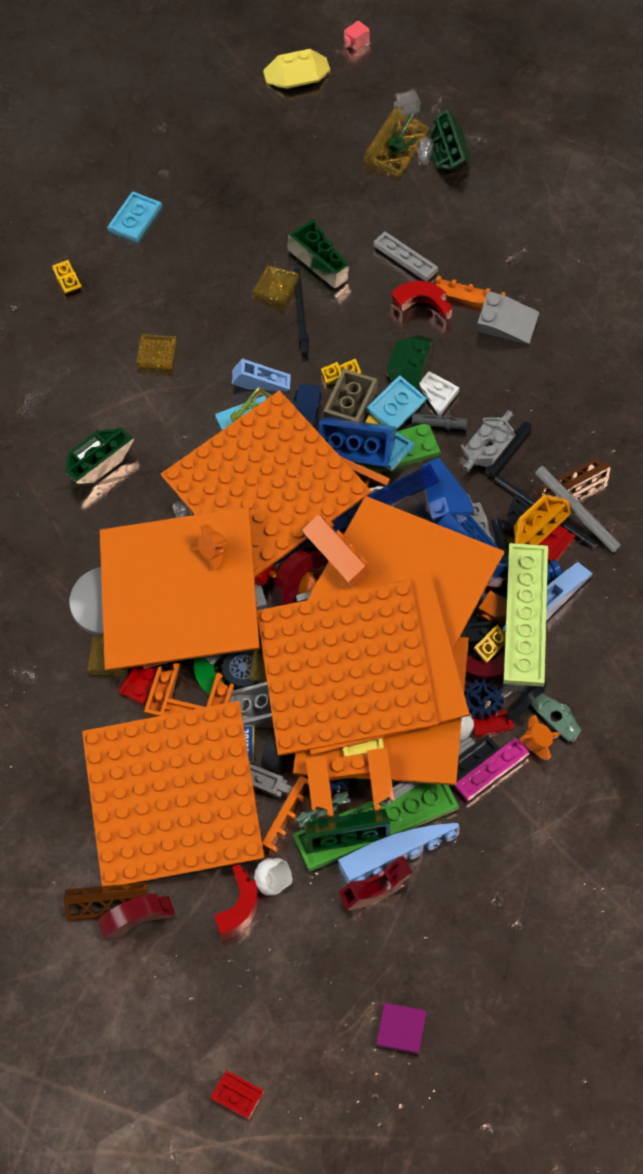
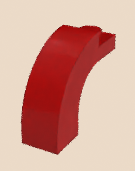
M411 281L400 285L391 292V299L402 312L415 303L426 302L433 305L446 321L452 317V306L447 301L446 292L436 284L427 281Z
M240 864L232 866L240 890L237 903L229 910L214 915L222 941L242 932L251 923L258 906L255 880L250 881L247 870H242Z

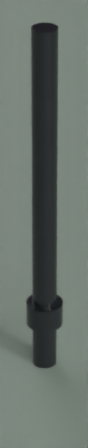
M294 268L293 276L300 334L298 341L301 345L302 355L307 356L309 354V335L306 332L300 269Z

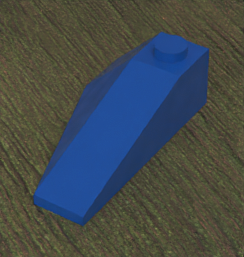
M440 458L422 464L428 505L432 520L436 524L440 522L447 512L475 514L470 497Z

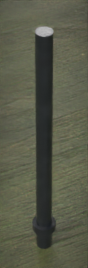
M500 475L495 477V482L515 496L518 495L529 505L532 506L537 502ZM565 520L560 524L569 533L575 534L580 543H585L592 549L596 547L597 542L591 539L589 534L581 532Z

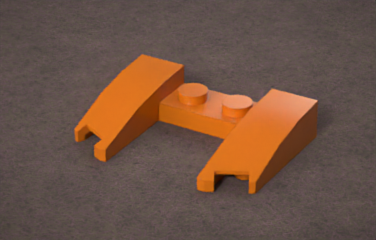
M173 664L174 670L162 672L161 666L158 667L144 709V714L147 718L204 708L203 706L171 699L180 664ZM220 673L216 674L207 707L230 703L234 685L231 683L228 687L221 682L223 676Z
M387 748L367 750V754L329 759L326 756L306 758L312 812H315L316 807L328 810L327 817H334L330 781L370 776L375 812L381 810L379 803L387 798L394 802Z

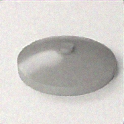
M98 567L79 578L72 588L69 602L75 622L86 632L104 637L101 567Z

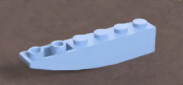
M579 562L547 585L546 620L592 576L593 573ZM506 625L503 627L504 633H506Z
M450 823L426 826L388 836L338 859L339 869L347 883L370 878L383 871L397 857L404 856L406 860L409 858L415 859L421 855V852L427 849L433 850L439 846V843L445 840L451 841L455 839L457 834H459V824Z

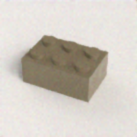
M343 369L323 411L324 417L364 422L368 413L365 410L373 402L377 393V379Z

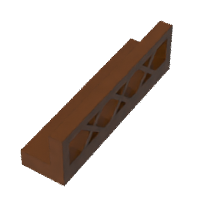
M595 458L557 478L560 483H565L563 486L572 495H575L609 477L611 467L607 462L601 464ZM596 465L595 468L588 471L590 467ZM547 485L534 491L538 499L543 496L541 493L549 491L545 495L558 497Z
M148 882L65 889L66 921L102 917L113 908L110 904L114 900H120L124 903L127 901L126 899L131 900L148 895ZM93 902H100L104 905L101 911H94L89 906ZM70 904H79L83 909L80 913L71 914Z

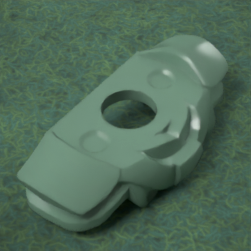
M543 693L531 703L534 710L559 732L566 741L571 742L579 736L581 729L572 715L571 709L566 704L563 705ZM553 712H560L562 719L558 722L552 721L550 715Z
M348 792L334 795V798H332L333 812L337 809V804L351 802L350 798L347 797ZM316 807L315 812H312V809L307 812L303 811L295 818V821L299 822V827L302 828L305 822L311 819H319V817L326 815L328 810Z

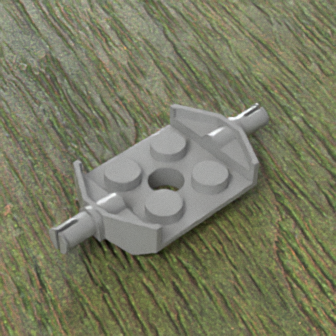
M507 410L501 418L482 419L483 425L465 447L461 445L462 452L468 460L462 467L464 471L469 472L473 465L487 467L497 460L515 437L514 430L508 423L514 415L513 412ZM488 443L493 444L492 446L485 447Z

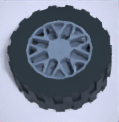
M248 650L228 653L226 655L227 657L224 658L221 668L225 684L228 687L232 683L234 685L233 690L263 683V679H265V665L262 656L257 651Z

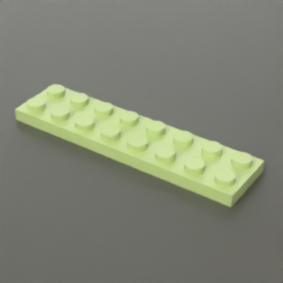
M509 543L504 684L544 687L548 546Z

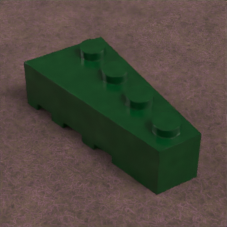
M315 219L310 220L288 234L287 249L332 287L336 288L348 280L349 265L341 254L333 248V243L324 236V231L318 228Z

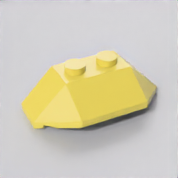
M307 49L278 55L263 70L267 85L287 89L319 82L330 72V67L325 56Z

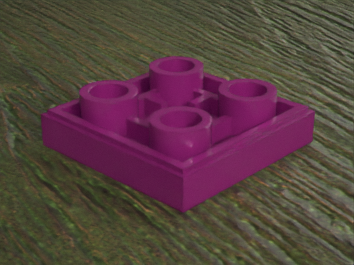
M384 1003L376 1046L419 1055L427 1011Z

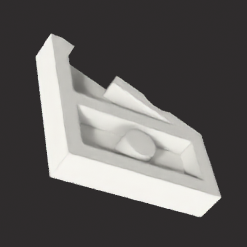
M429 371L419 383V389L440 416L459 392L458 386Z

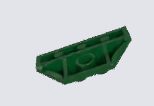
M447 109L434 117V125L428 141L438 169H454L467 161L471 156L463 130L451 111Z
M416 335L397 340L386 369L391 381L393 382L400 375L419 391V383L423 379L435 339Z
M122 427L96 431L68 452L65 473L76 484L96 482L122 462L134 438Z

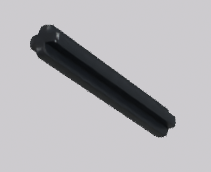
M524 421L515 432V437L492 465L485 469L486 475L494 477L532 428L531 423Z

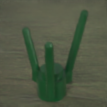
M413 112L407 119L399 136L396 137L398 124H394L390 141L387 144L389 151L393 154H400V152L403 154L417 140V136H415L405 145V141L402 138L414 116Z

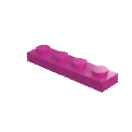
M515 738L460 779L454 787L468 802L527 757L529 751Z

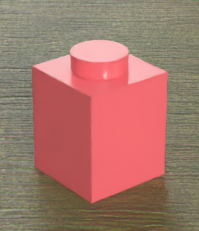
M359 20L344 30V42L354 50L370 41L369 28Z

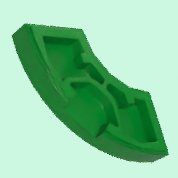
M203 657L195 658L194 672L196 680L201 689L210 696L216 678L215 664L211 665Z

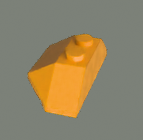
M544 494L516 522L514 526L515 544L538 545L572 513L569 500Z

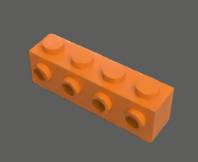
M318 514L302 531L347 582L356 587L372 572L368 568L370 563L362 555L358 557L356 554L358 550L351 543L347 544L344 541L346 537L339 530L335 531L332 528L334 524L328 517L324 519Z

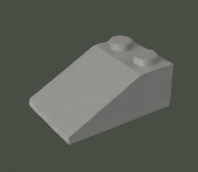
M488 291L478 320V332L529 345L539 312L507 296Z
M267 682L233 690L230 702L240 701L244 726L274 728Z

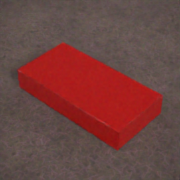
M509 710L498 712L497 716L491 714V719L489 720L486 716H483V720H480L479 717L474 718L473 732L475 739L483 738L486 735L492 736L513 731V722L506 715Z

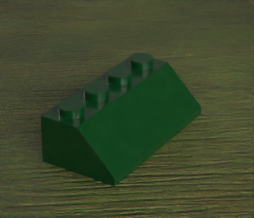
M373 808L363 813L355 811L345 816L334 815L332 818L328 817V819L323 820L316 818L304 823L309 853L375 842L390 836V820L386 809L375 812Z

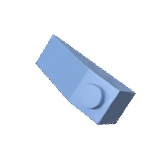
M241 359L233 369L232 384L248 390L289 391L291 375Z

